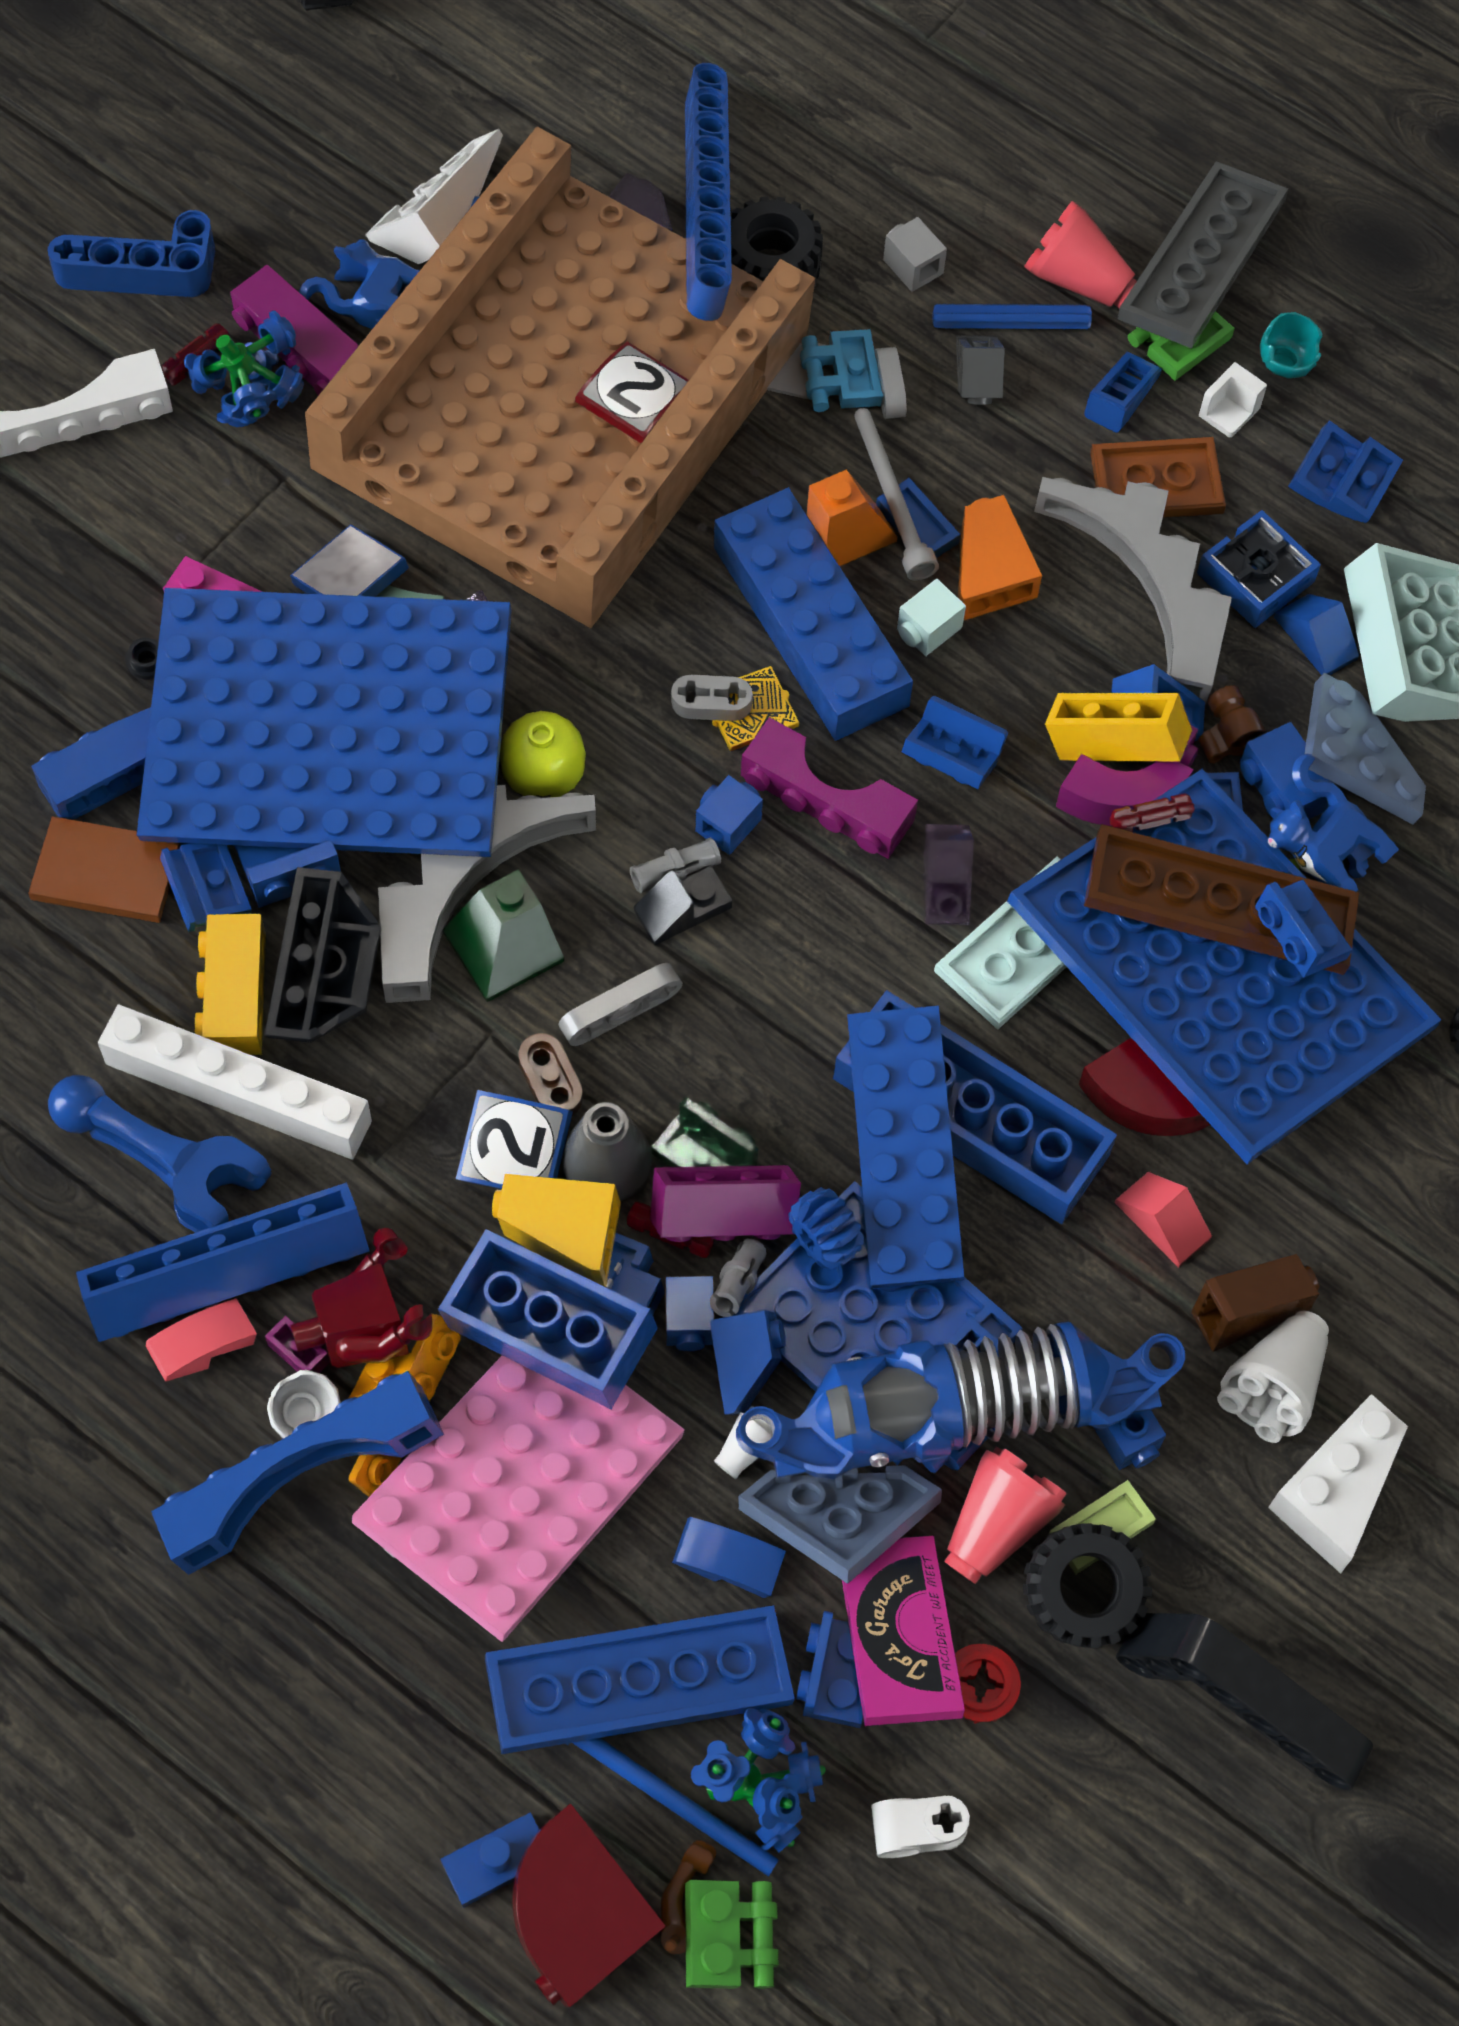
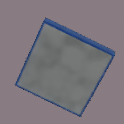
M350 524L294 571L290 577L294 586L306 594L376 597L409 567L405 557Z

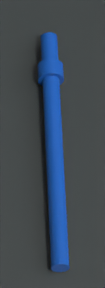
M596 1738L572 1742L766 1876H770L779 1862L778 1858L766 1850L764 1851L759 1845L603 1739Z

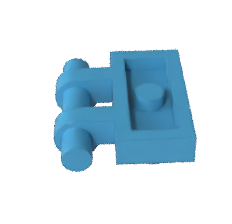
M870 329L830 332L829 345L818 346L816 336L809 335L802 338L803 350L800 352L802 368L807 370L808 381L805 383L807 398L812 400L814 411H826L829 408L828 397L830 395L839 396L841 408L881 406L883 393ZM824 365H833L835 375L824 376L822 367Z

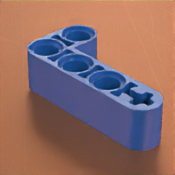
M188 210L176 218L171 241L61 235L50 242L48 256L54 279L62 288L196 297L204 294L210 286L215 257V243L208 216L202 211Z

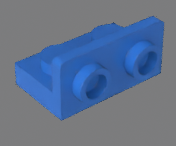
M1304 880L1284 888H1280L1277 882L1270 883L1265 887L1255 905L1259 918L1263 925L1272 931L1282 946L1285 957L1296 966L1303 978L1344 961L1349 957L1353 949Z
M824 1611L821 1624L811 1622L806 1652L815 1653L812 1672L805 1670L801 1672L796 1699L805 1701L803 1716L860 1728L863 1712L849 1623L832 1619L833 1612Z

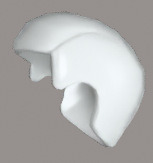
M299 1370L281 1380L275 1386L268 1401L267 1411L271 1427L284 1439L291 1435L293 1430L300 1424L316 1421L333 1412L341 1401L338 1388L326 1375L309 1370Z

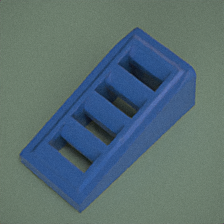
M1126 352L1090 392L1084 412L1085 417L1115 433L1119 432L1159 378L1162 368L1130 352ZM1125 371H1127V372H1129V373H1131V374H1133V375H1135V376L1141 378L1142 380H1139V379H1137V378H1135V377H1133V376H1131V375L1125 373Z

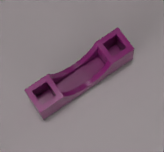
M769 717L742 754L741 777L756 790H766L779 797L788 808L796 812L803 811L818 819L820 824L827 830L834 833L841 832L850 837L866 852L871 854L878 853L889 859L915 821L918 799L882 779L865 788L856 790L837 789L823 783L811 772L805 759L806 737Z

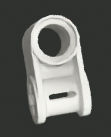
M953 1796L889 1799L871 1805L876 1850L879 1858H901L923 1852L951 1850L957 1848L967 1835L970 1818L968 1809L961 1800ZM941 1813H948L951 1821H959L954 1824L952 1833H944L942 1825H934L939 1821Z

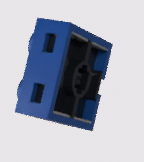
M1261 510L1237 528L1234 539L1230 540L1226 536L1205 552L1201 557L1197 574L1214 590H1217L1222 595L1231 596L1230 605L1256 628L1315 583L1321 564Z

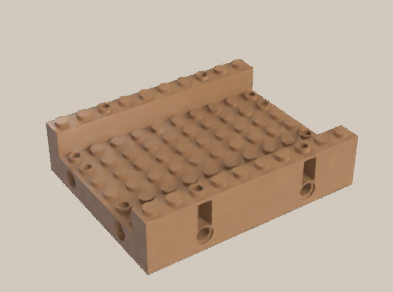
M536 127L307 409L305 418L310 466L312 470L585 626L592 628L765 394L767 387L800 345L802 338L807 336L815 277L782 259L777 262L764 281L732 264V280L722 316L713 321L696 318L687 309L686 239L570 176L571 144ZM627 341L689 380L642 443H639L575 402L576 394L592 374L611 354Z

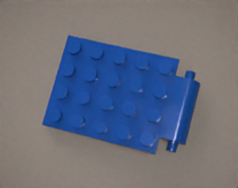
M855 1181L838 1198L844 1199L849 1210L854 1212L855 1220L861 1225L860 1232L864 1236V1244L861 1246V1251L856 1253L854 1258L843 1266L839 1265L831 1270L817 1265L814 1258L808 1257L807 1251L803 1246L799 1245L797 1238L758 1277L754 1289L749 1294H745L739 1311L733 1314L735 1316L763 1310L774 1312L775 1320L781 1319L786 1335V1347L780 1348L781 1361L815 1392L832 1363L847 1361L852 1357L866 1358L893 1353L898 1345L929 1340L932 1345H944L950 1342L959 1351L963 1350V1345L968 1339L975 1344L977 1351L980 1352V1345L984 1336L993 1341L997 1356L999 1357L998 1338L1002 1333L1006 1334L1014 1344L1019 1330H1022V1327L966 1278L963 1281L871 1289L862 1187ZM985 1436L980 1445L970 1441L967 1448L962 1446V1449L952 1450L947 1458L922 1463L932 1473H936L944 1464L953 1470H959L983 1445L988 1437ZM903 1460L893 1462L898 1466Z

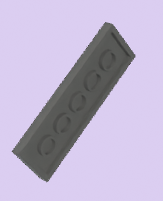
M1216 161L1120 306L1118 320L1192 349L1285 203L1288 188Z

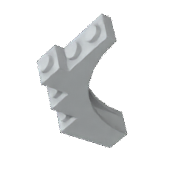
M1042 477L1034 512L1069 523L1095 537L1120 557L1140 580L1156 609L1165 639L1167 674L1205 701L1206 705L1214 682L1232 597L1222 595L1217 590L1211 588L1196 589L1191 587L1200 543L1189 541L1180 535L1166 536L1159 534L1169 491L1159 489L1151 483H1133L1128 481L1124 495H1120L1103 487L1089 488L1073 484L1064 478L1050 479Z
M497 785L491 857L421 854L423 885L397 882L389 887H378L382 982L386 1003L431 1000L432 968L443 929L448 925L459 904L472 888L498 865L527 848L564 835L596 831L595 796L573 792L566 793L561 797L540 798L527 795L517 800H507L506 785Z

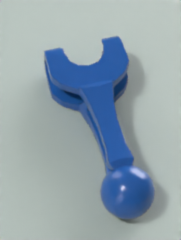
M72 1075L65 1077L50 1092L48 1110L52 1120L58 1127L70 1133H85L89 1131L93 1139L115 1147L136 1159L159 1176L173 1190L174 1210L180 1224L195 1233L229 1222L225 1207L210 1195L211 1192L219 1186L235 1184L252 1191L258 1190L272 1174L266 1158L239 1139L232 1136H215L200 1142H194L171 1135L145 1123L122 1109L106 1095L104 1089L96 1080L88 1076Z

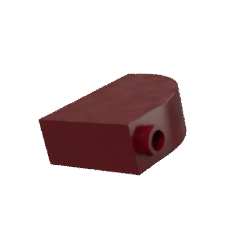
M1129 1038L1094 1060L1083 1069L1079 1081L1080 1088L1103 1114L1128 1129L1148 1135L1177 1136L1193 1133L1210 1125L1132 1038Z
M571 1803L541 1827L525 1849L513 1886L512 1904L516 1931L526 1955L541 1974L534 1981L540 1991L553 2006L558 2001H561L565 2007L570 2008L665 1927V1924Z

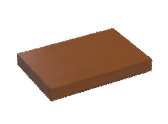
M1214 437L1092 444L1090 454L1096 487L1107 488L1115 494L1124 495L1127 482L1129 481L1133 483H1151L1159 489L1168 490L1163 518L1224 514L1226 503Z
M52 816L28 892L29 897L33 901L160 923L170 889V883L160 860L161 851L166 848L169 851L180 849L182 844L140 841L136 836L137 831Z

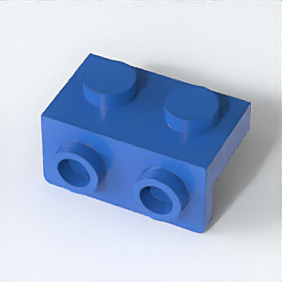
M932 696L927 703L922 719L906 738L901 752L914 758L922 765L931 766L953 777L959 783L979 789L997 765L1008 732L939 697Z

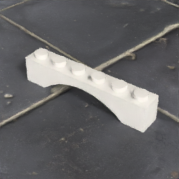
M155 349L114 359L100 376L85 388L65 399L32 409L0 411V458L24 451H35L43 446L62 441H73L84 435L103 430H114L125 424L144 419H155L163 414L173 412L168 387Z

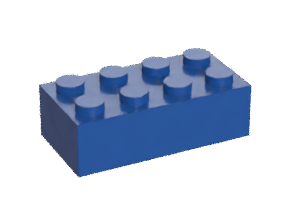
M487 1229L438 1308L449 1329L609 1409L613 1408L658 1329L650 1308Z

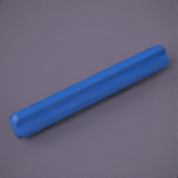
M936 304L933 307L932 322L935 328L1088 329L1092 322V310L1089 305Z

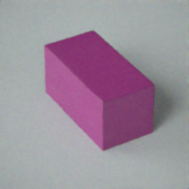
M285 1315L265 1335L268 1346L297 1372L299 1370H309L320 1373L330 1363L328 1353L321 1346L298 1352L290 1326L295 1323Z

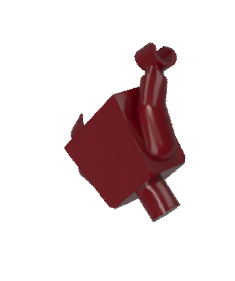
M381 1228L375 1233L373 1244L377 1249L372 1254H367L354 1272L313 1292L311 1296L317 1317L290 1325L298 1352L325 1344L332 1366L339 1368L361 1363L387 1362L391 1358L409 1354L407 1345L410 1343V1339L418 1341L427 1339L430 1336L433 1328L432 1314L419 1322L423 1317L422 1304L411 1307L404 1315V1322L401 1323L384 1274V1264L388 1260L402 1258L406 1255L408 1248L392 1229Z

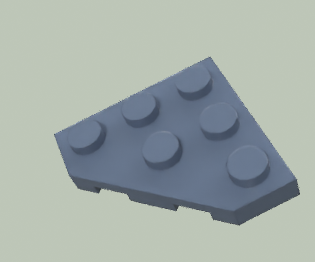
M1323 673L1314 684L1304 754H1312L1315 757L1309 770L1413 825L1423 815L1426 785L1377 715L1372 714V709L1361 692L1354 689L1347 682L1337 680Z
M905 1465L886 1466L885 1473H858L857 1468H854L836 1479L818 1478L811 1475L777 1478L776 1470H770L739 1495L738 1509L848 1584L941 1503L942 1489Z

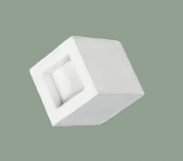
M1234 362L1205 392L1199 417L1227 437H1233L1261 408L1267 384Z

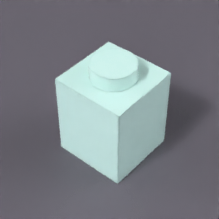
M936 578L900 607L897 625L899 635L907 645L916 647L927 656L963 627L966 605Z

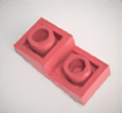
M237 1298L206 1308L174 1323L149 1338L145 1346L164 1381L167 1382L208 1369L212 1357L254 1345L257 1333Z

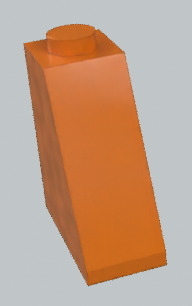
M847 469L809 485L807 517L839 566L897 542V535L877 504Z
M1001 495L991 499L981 498L974 501L971 505L965 506L961 529L958 598L966 605L964 620L1038 598L1042 574L1005 496Z

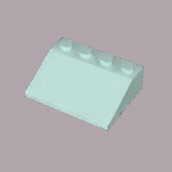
M1375 543L1344 568L1372 714L1404 722L1459 719V565Z

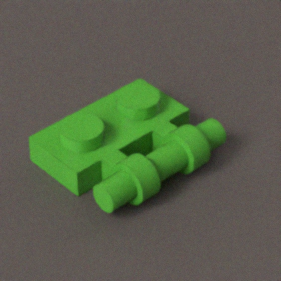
M1215 311L1192 349L1138 327L1128 334V341L1136 348L1145 341L1153 342L1148 348L1147 356L1176 381L1229 341L1233 336L1235 328Z
M689 1880L685 1883L686 1988H738L741 1986V1968H753L754 1988L765 1989L774 1987V1967L779 1966L778 1949H773V1920H777L778 1915L777 1903L772 1902V1882H753L752 1902H739V1881ZM740 1921H752L753 1949H740Z

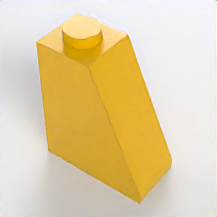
M505 1174L502 1190L495 1191L492 1202V1215L498 1219L504 1236L604 1287L607 1286L621 1206L615 1184Z

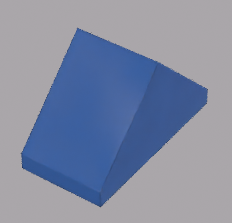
M1307 594L1275 613L1274 618L1321 675L1323 673L1331 675L1358 659L1359 652L1342 602Z

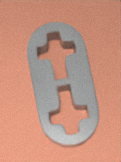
M877 348L874 351L883 393L881 403L884 419L906 417V392L897 348Z
M685 675L675 681L671 690L672 708L676 714L687 719L736 721L745 718L752 708V688L748 682L738 677ZM687 691L695 692L694 702H686ZM731 693L738 694V701L735 705L729 704L728 698Z

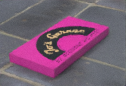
M934 1536L900 1538L848 1584L842 1580L865 1726L961 1719L965 1711Z

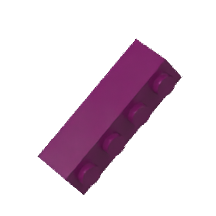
M265 265L230 292L234 309L232 311L234 320L244 331H252L259 339L261 338L258 326L264 323L265 319L270 318L269 312L275 310L281 317L289 320L295 330L296 346L290 347V354L284 355L280 352L278 356L286 362L289 368H292L294 365L299 366V373L303 374L302 379L304 378L314 387L318 396L359 346L269 265Z

